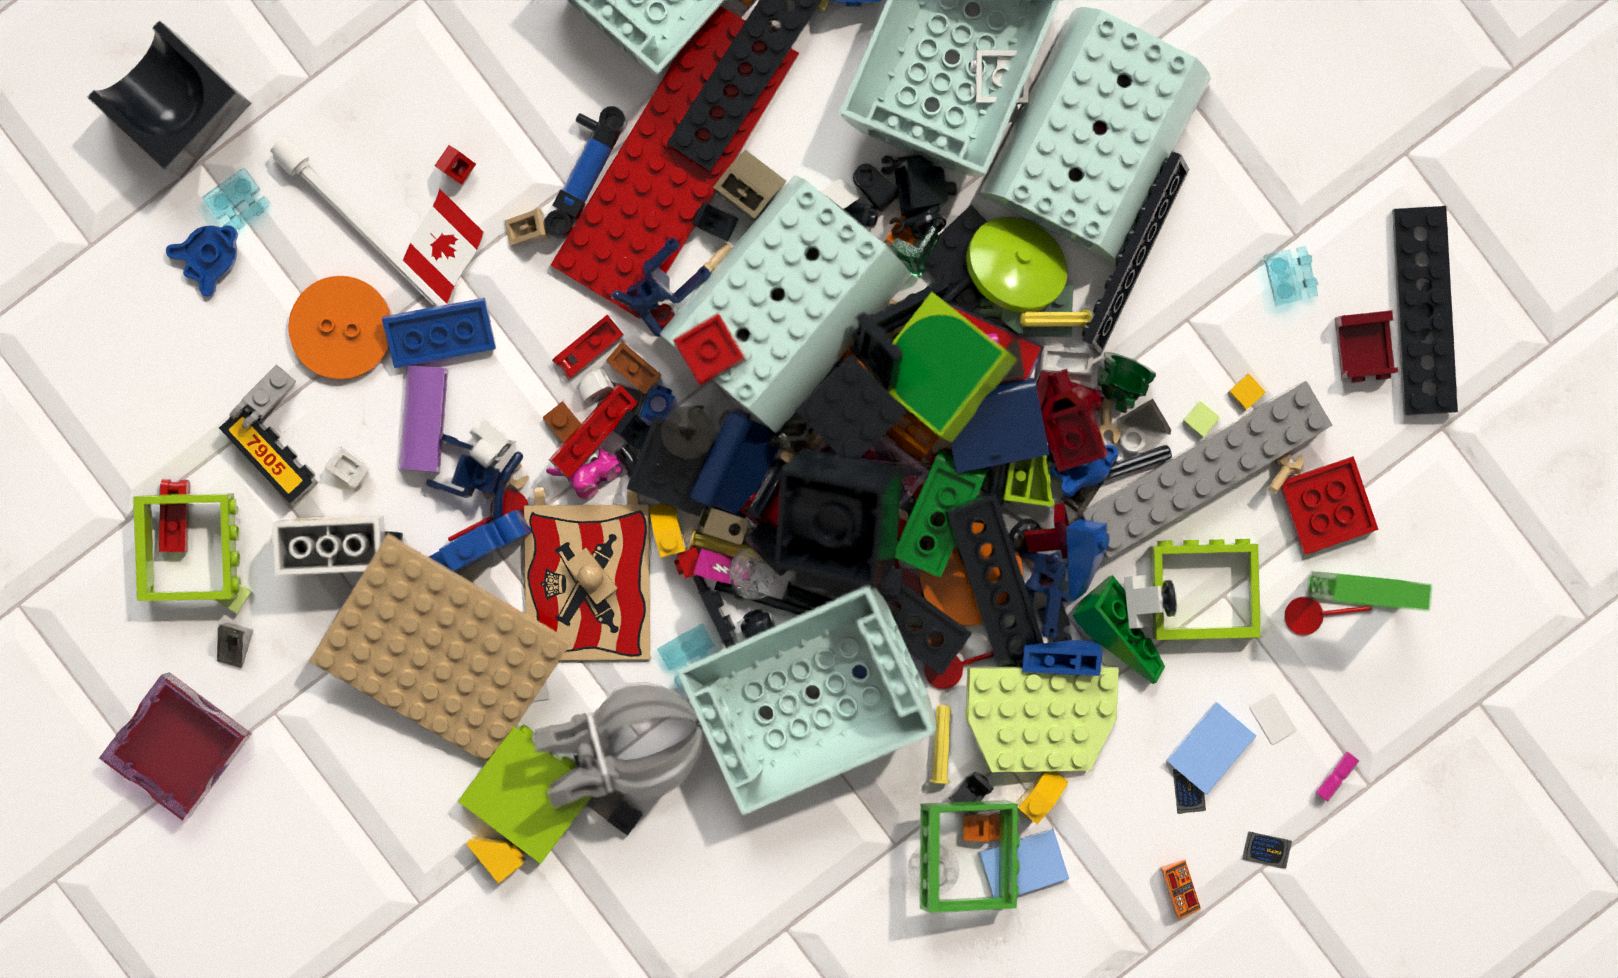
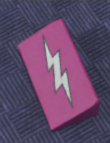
M701 549L694 574L737 586L734 557Z

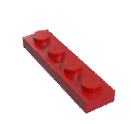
M617 384L548 460L566 478H570L615 429L627 410L631 411L638 402L621 385Z

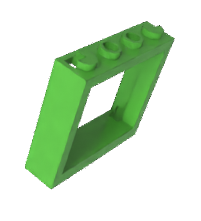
M1312 571V575L1309 576V582L1306 585L1307 591L1310 592L1309 597L1336 602L1430 611L1432 584Z
M1000 800L920 804V909L928 913L1017 908V894H1020L1017 886V874L1020 871L1019 861L1017 860V849L1020 846V838L1017 833V822L1020 820L1017 803ZM1000 810L999 896L939 900L940 813Z

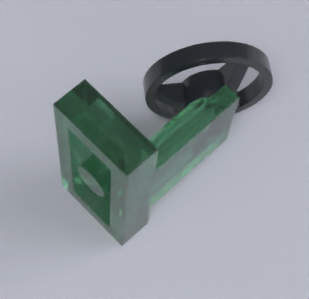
M931 214L925 216L912 226L911 233L913 237L921 239L917 247L898 238L891 245L893 253L906 266L911 275L921 278L925 272L924 264L939 241L938 233L946 226L947 222L944 215ZM937 219H940V220H942V221H941V223L937 226V225H936ZM930 221L929 223L925 224V225L922 227V229L917 230L921 225H923L924 223Z

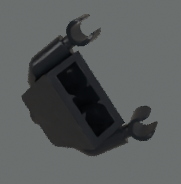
M885 155L881 159L882 164H891L889 167L881 168V172L884 175H890L895 172L901 216H906V219L903 220L898 217L890 220L889 225L893 223L901 225L900 229L892 231L893 235H900L906 226L912 228L918 220L925 216L939 214L941 207L948 203V197H954L957 193L956 183L945 180L944 169L933 165L932 162L921 155L901 156L897 160H894L889 155Z

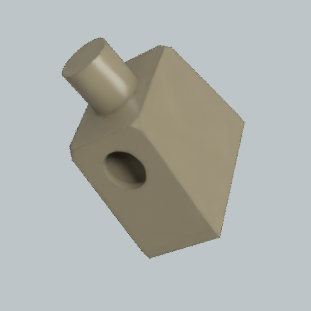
M705 505L697 530L741 545L755 527L749 526V520ZM731 524L736 525V529L733 533L729 532V527Z

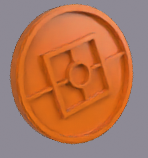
M350 276L323 278L307 287L295 301L288 324L290 342L297 357L313 372L332 379L360 377L373 370L384 359L389 350L382 317L392 315L391 310L384 297L373 286L360 279Z
M974 522L972 525L973 533L982 531L984 524ZM934 540L929 543L925 550L933 546ZM985 544L981 547V557H986L991 553L992 547L990 544ZM955 545L941 578L919 569L923 595L927 601L960 625H982ZM1014 551L1023 576L1021 558L1019 553ZM992 568L988 572V579L990 581L997 579L999 576L998 568ZM1005 591L999 592L995 598L996 603H1004L1007 599V593Z

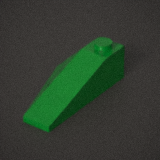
M1111 575L1081 599L1072 617L1088 636L1149 682L1155 684L1161 676L1165 665L1154 643L1150 638L1145 637L1142 629H1129L1126 592L1116 578Z

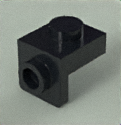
M855 201L843 209L869 232H871V228L876 226L878 220L876 206Z
M703 202L695 213L693 225L728 242L739 218Z
M627 410L613 431L628 444L641 451L650 426L636 414Z
M975 771L962 780L948 799L951 802L982 801L994 788L983 774ZM967 811V812H963V813H964L966 816H968V815H970L973 811Z

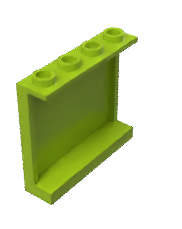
M517 724L516 727L512 728L458 802L541 864L592 796H584L571 803L553 808L548 795V791L551 790L550 784L575 768L576 764L566 755L562 758L553 752H536L532 735L535 732L525 724L522 726Z

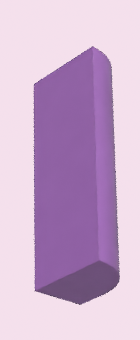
M407 366L399 469L440 472L443 443L441 439L444 430L448 369Z

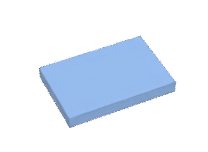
M1215 701L1166 761L1207 795L1257 735Z
M1053 828L1020 838V846L1017 849V860L1020 865V871L1017 874V886L1020 894L1069 879ZM999 845L979 851L993 897L999 896Z

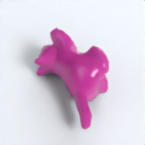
M600 447L598 448L599 455L595 461L582 464L570 478H567L578 497L583 499L594 497L598 493L600 482L613 480L623 472V469L618 467L620 463L615 455L605 452ZM557 468L546 469V472L550 475L564 476Z

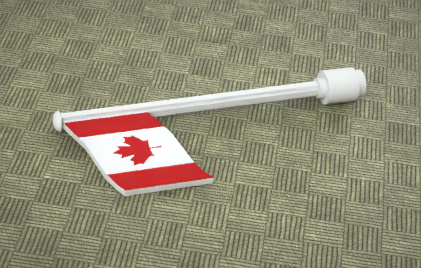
M283 137L272 146L270 152L273 154V159L291 176L295 174L298 176L302 175L434 307L448 304L458 279L480 246L484 231L440 188L431 210L413 235L402 260L308 168L309 164L307 162L309 157L292 140H287Z

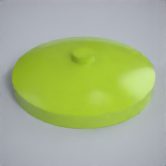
M1000 217L990 220L977 230L968 245L966 255L967 267L974 284L986 298L1004 309L1020 313L1040 311L1051 305L1066 285L1068 269L1062 249L1046 230L1031 221L1017 217Z

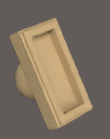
M587 547L565 563L596 605L618 589Z

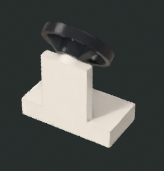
M1149 575L1124 577L1129 629L1153 627V613L1163 612V607L1168 617L1176 615V592L1171 580H1164L1161 591V586L1150 587Z

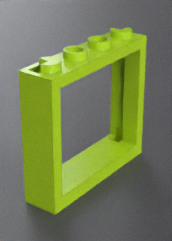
M234 493L133 496L137 601L212 600L238 597L241 579L237 577V567L240 565V552L236 551V541L239 540V526L235 525V514H238L239 506H237L236 499H234ZM220 502L223 590L155 592L151 504Z
M1209 539V544L1199 545V540H1183V545H1173V540L1157 541V546H1150L1151 587L1161 586V591L1163 585L1162 554L1248 552L1250 626L1164 628L1163 607V612L1153 613V639L1261 638L1258 544L1250 543V539H1235V544H1225V539Z

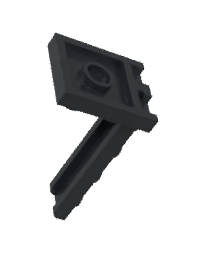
M946 279L937 283H931L925 289L909 294L905 299L896 304L888 305L884 310L876 314L867 315L863 312L856 316L859 324L858 328L853 330L852 337L855 339V344L850 346V351L887 391L897 386L904 354L901 348L894 344L886 333L908 323L931 292L941 298L949 287Z

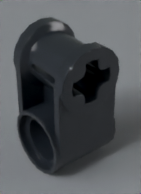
M861 164L853 173V183L880 212H883L898 197L897 188L873 165ZM860 171L862 173L868 171L871 174L869 176L870 182L868 180L863 182L860 180Z

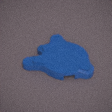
M214 225L203 226L194 230L184 242L168 245L166 247V254L171 259L185 260L187 266L183 270L184 276L198 281L201 294L210 297L215 294L219 279L228 273L236 262L238 232L231 225L223 227Z
M1048 445L1050 455H1047L1046 460L1055 463L1050 447ZM1105 445L1109 456L1058 472L1056 465L1051 468V476L1062 482V495L1072 497L1080 488L1102 482L1108 476L1112 464L1118 459L1116 447Z

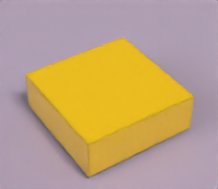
M1249 373L1229 390L1230 394L1245 410L1250 408L1266 393Z

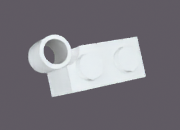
M478 421L469 432L472 435L470 441L476 445L469 455L487 468L494 460L500 461L514 444L515 440L492 421Z

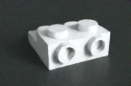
M1017 50L976 51V59L971 61V73H976V84H974L976 86V95L974 97L976 98V104L994 103L997 98L982 97V57L997 58V68L993 71L991 79L995 86L1002 87L999 81L1004 70L1009 71V68L1004 65L1008 63L1011 56H1015ZM1029 74L1016 104L1028 103ZM971 85V96H972L973 93H974V88H973V86Z

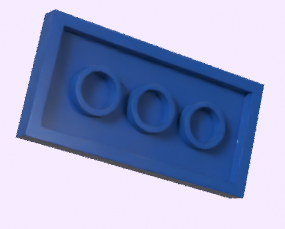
M485 297L382 317L394 368L495 350L497 347Z

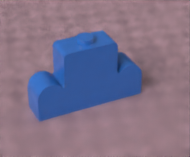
M515 510L492 523L481 525L439 548V551L429 556V558L458 573L532 533L521 510Z

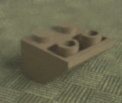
M745 150L728 167L713 188L717 194L755 222L787 181Z

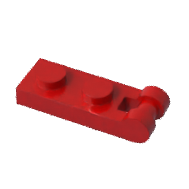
M607 314L555 356L552 361L556 366L562 368L565 372L563 375L567 380H570L623 337L624 334ZM572 354L578 360L574 365L568 361V357Z
M162 479L160 495L171 494V492L189 494L190 481L180 479L179 482H172L170 479ZM189 503L160 504L159 552H188Z

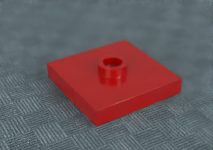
M719 313L673 339L699 386L704 385L746 359Z

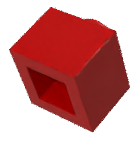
M448 145L434 166L462 185L476 163L454 147Z
M697 547L676 554L678 557L674 561L679 575L684 574L685 579L695 576L694 570L699 557Z

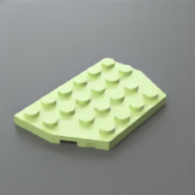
M1101 666L1100 676L1022 672V667H967L965 719L973 732L979 750L983 754L988 770L990 772L1091 771L1117 720L1119 668L1115 666Z

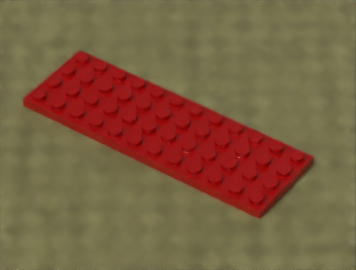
M721 5L675 57L551 263V266L638 319L640 317L636 314L637 311L631 310L628 306L615 301L611 296L612 292L619 290L627 294L628 287L644 278L642 268L645 261L651 259L664 247L668 239L674 237L680 244L679 249L659 266L664 273H668L695 228L693 222L697 209L701 207L703 202L708 204L711 202L716 194L713 187L728 167L737 159L799 56V52L791 48L711 173L667 145L668 140L745 23L744 19ZM757 42L753 45L752 51L755 55L761 56L766 53L767 46L762 42ZM742 64L738 68V74L741 77L746 78L753 73V68L749 64ZM728 86L724 90V96L728 99H735L739 94V90L735 86ZM716 107L710 111V118L712 120L720 121L724 118L725 112L723 109ZM701 129L696 133L695 138L700 143H706L711 135L708 130Z

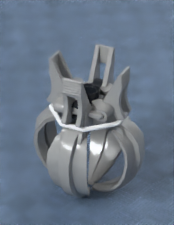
M648 682L626 683L613 689L599 709L594 712V715L592 712H589L588 716L586 713L582 715L576 714L571 718L570 722L535 729V733L532 735L536 752L573 753L576 764L575 768L550 784L551 790L548 791V795L553 808L571 803L588 795L593 797L604 796L607 794L606 790L611 793L614 789L642 800L659 798L674 790L688 777L701 753L703 744L701 724L696 725L694 731L677 744L638 759L622 760L616 758L612 752L605 753L604 748L610 745V737L613 733L636 723L657 719L681 718L698 724L700 722L693 706L685 698L662 685Z

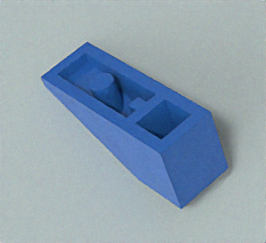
M1078 519L1066 528L1069 593L1073 597L1072 601L1077 600L1087 592L1109 544L1107 523Z
M1068 640L1024 645L1022 672L1100 676L1103 651L1096 641Z

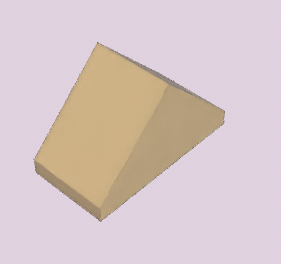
M535 209L505 220L509 246L549 239V234L545 227V213L541 209Z

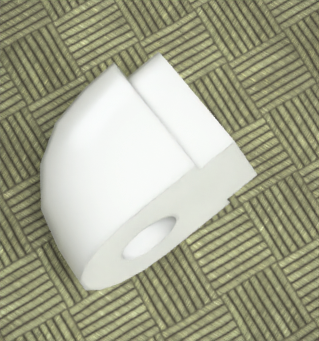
M602 368L597 371L593 369L582 378L579 392L583 403L591 404L608 395L614 386Z

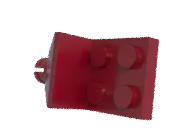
M1067 369L1047 375L1054 395L1047 399L1042 411L1047 442L1058 472L1109 456L1091 408L1092 405L1101 401V397L1099 394L1082 386L1074 387Z

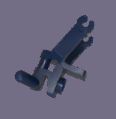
M674 237L668 239L662 249L651 259L645 261L642 268L644 278L628 287L627 294L615 290L611 295L615 301L628 306L631 310H636V314L656 337L661 336L660 333L663 329L650 312L658 309V302L670 300L673 304L680 303L696 287L711 276L709 269L706 266H702L676 292L672 293L670 291V278L659 266L679 249L680 244Z
M443 434L441 439L471 451L475 447L446 434ZM520 451L515 452L502 472H500V469L492 466L485 468L470 455L462 453L451 484L464 488L463 491L431 479H427L425 485L463 498L472 497L475 489L488 494L494 492L492 517L494 520H497L503 515L506 484L510 481L511 475L524 456Z
M1029 550L1018 552L1021 559L1034 562L1031 570L1032 574L1025 583L1032 607L1035 592H1041L1047 596L1044 622L1041 629L1042 636L1055 638L1058 634L1057 623L1060 602L1072 603L1073 597L1058 590L1060 583L1065 578L1068 564L1060 562L1061 555L1058 552L1052 554L1029 553Z

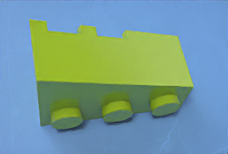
M1047 455L1008 463L1002 499L1054 507L1050 486L1051 479L1046 461Z

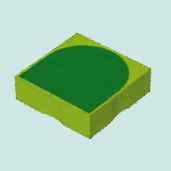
M931 292L893 341L894 344L901 348L904 355L897 386L888 392L939 436L952 443L973 417L982 400L996 388L1018 359L980 331L944 300Z

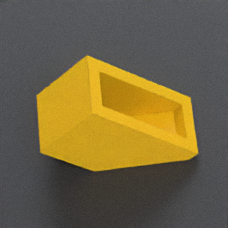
M665 503L649 507L660 558L686 551L687 548L676 508Z
M1043 771L1016 801L1018 808L1038 825L1054 807L1069 782L1056 771Z
M473 836L466 843L498 884L526 861L523 857L525 852L509 840Z

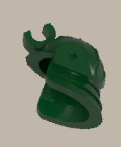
M1104 352V366H1098L1097 385L1101 386L1102 393L1106 399L1116 404V411L1126 413L1127 407L1134 408L1135 401L1139 397L1146 396L1149 384L1156 377V372L1129 357L1113 352Z

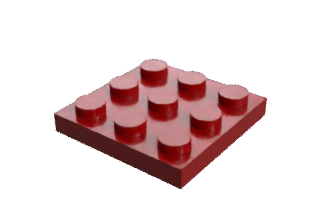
M1354 456L1289 477L1281 486V491L1303 555L1379 530Z

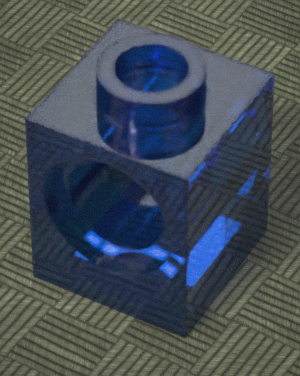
M658 385L657 389L650 387L639 416L653 421L654 416L668 420L676 399L675 396L671 395L673 390ZM656 397H662L666 401V407L659 412L654 411L652 408V401Z

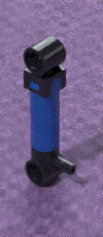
M608 106L604 108L600 113L598 122L582 113H579L575 119L578 124L593 132L564 188L560 189L552 204L557 210H553L545 218V227L555 238L561 239L569 235L573 228L571 217L576 220L580 217L586 205L585 201L620 134L626 129L625 115L618 107ZM611 115H616L620 118L619 124L615 127L606 125V120ZM557 218L565 219L566 223L565 227L560 231H556L552 227L554 220Z

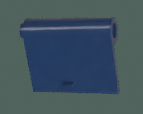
M1034 378L998 384L982 400L973 417L954 441L950 442L956 473L1050 455Z
M736 408L735 412L729 411L689 493V497L707 506H716L745 518L746 516L739 510L754 493L757 494L785 434L781 432L776 434L769 427L749 419L751 414Z

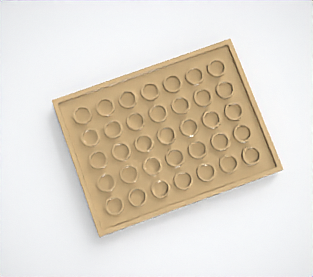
M387 534L309 662L487 763L512 728L517 726L570 646L571 640Z

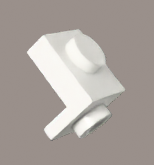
M342 446L338 447L325 465L326 469L346 481L353 489L358 484L361 485L365 482L370 469L363 460Z

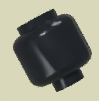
M762 609L752 610L743 616L744 620L740 625L745 640L776 627L772 615L769 612H764Z

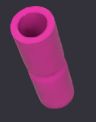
M1346 752L1333 769V772L1328 775L1315 793L1329 802L1342 785V781L1349 776L1359 763V760L1349 752Z

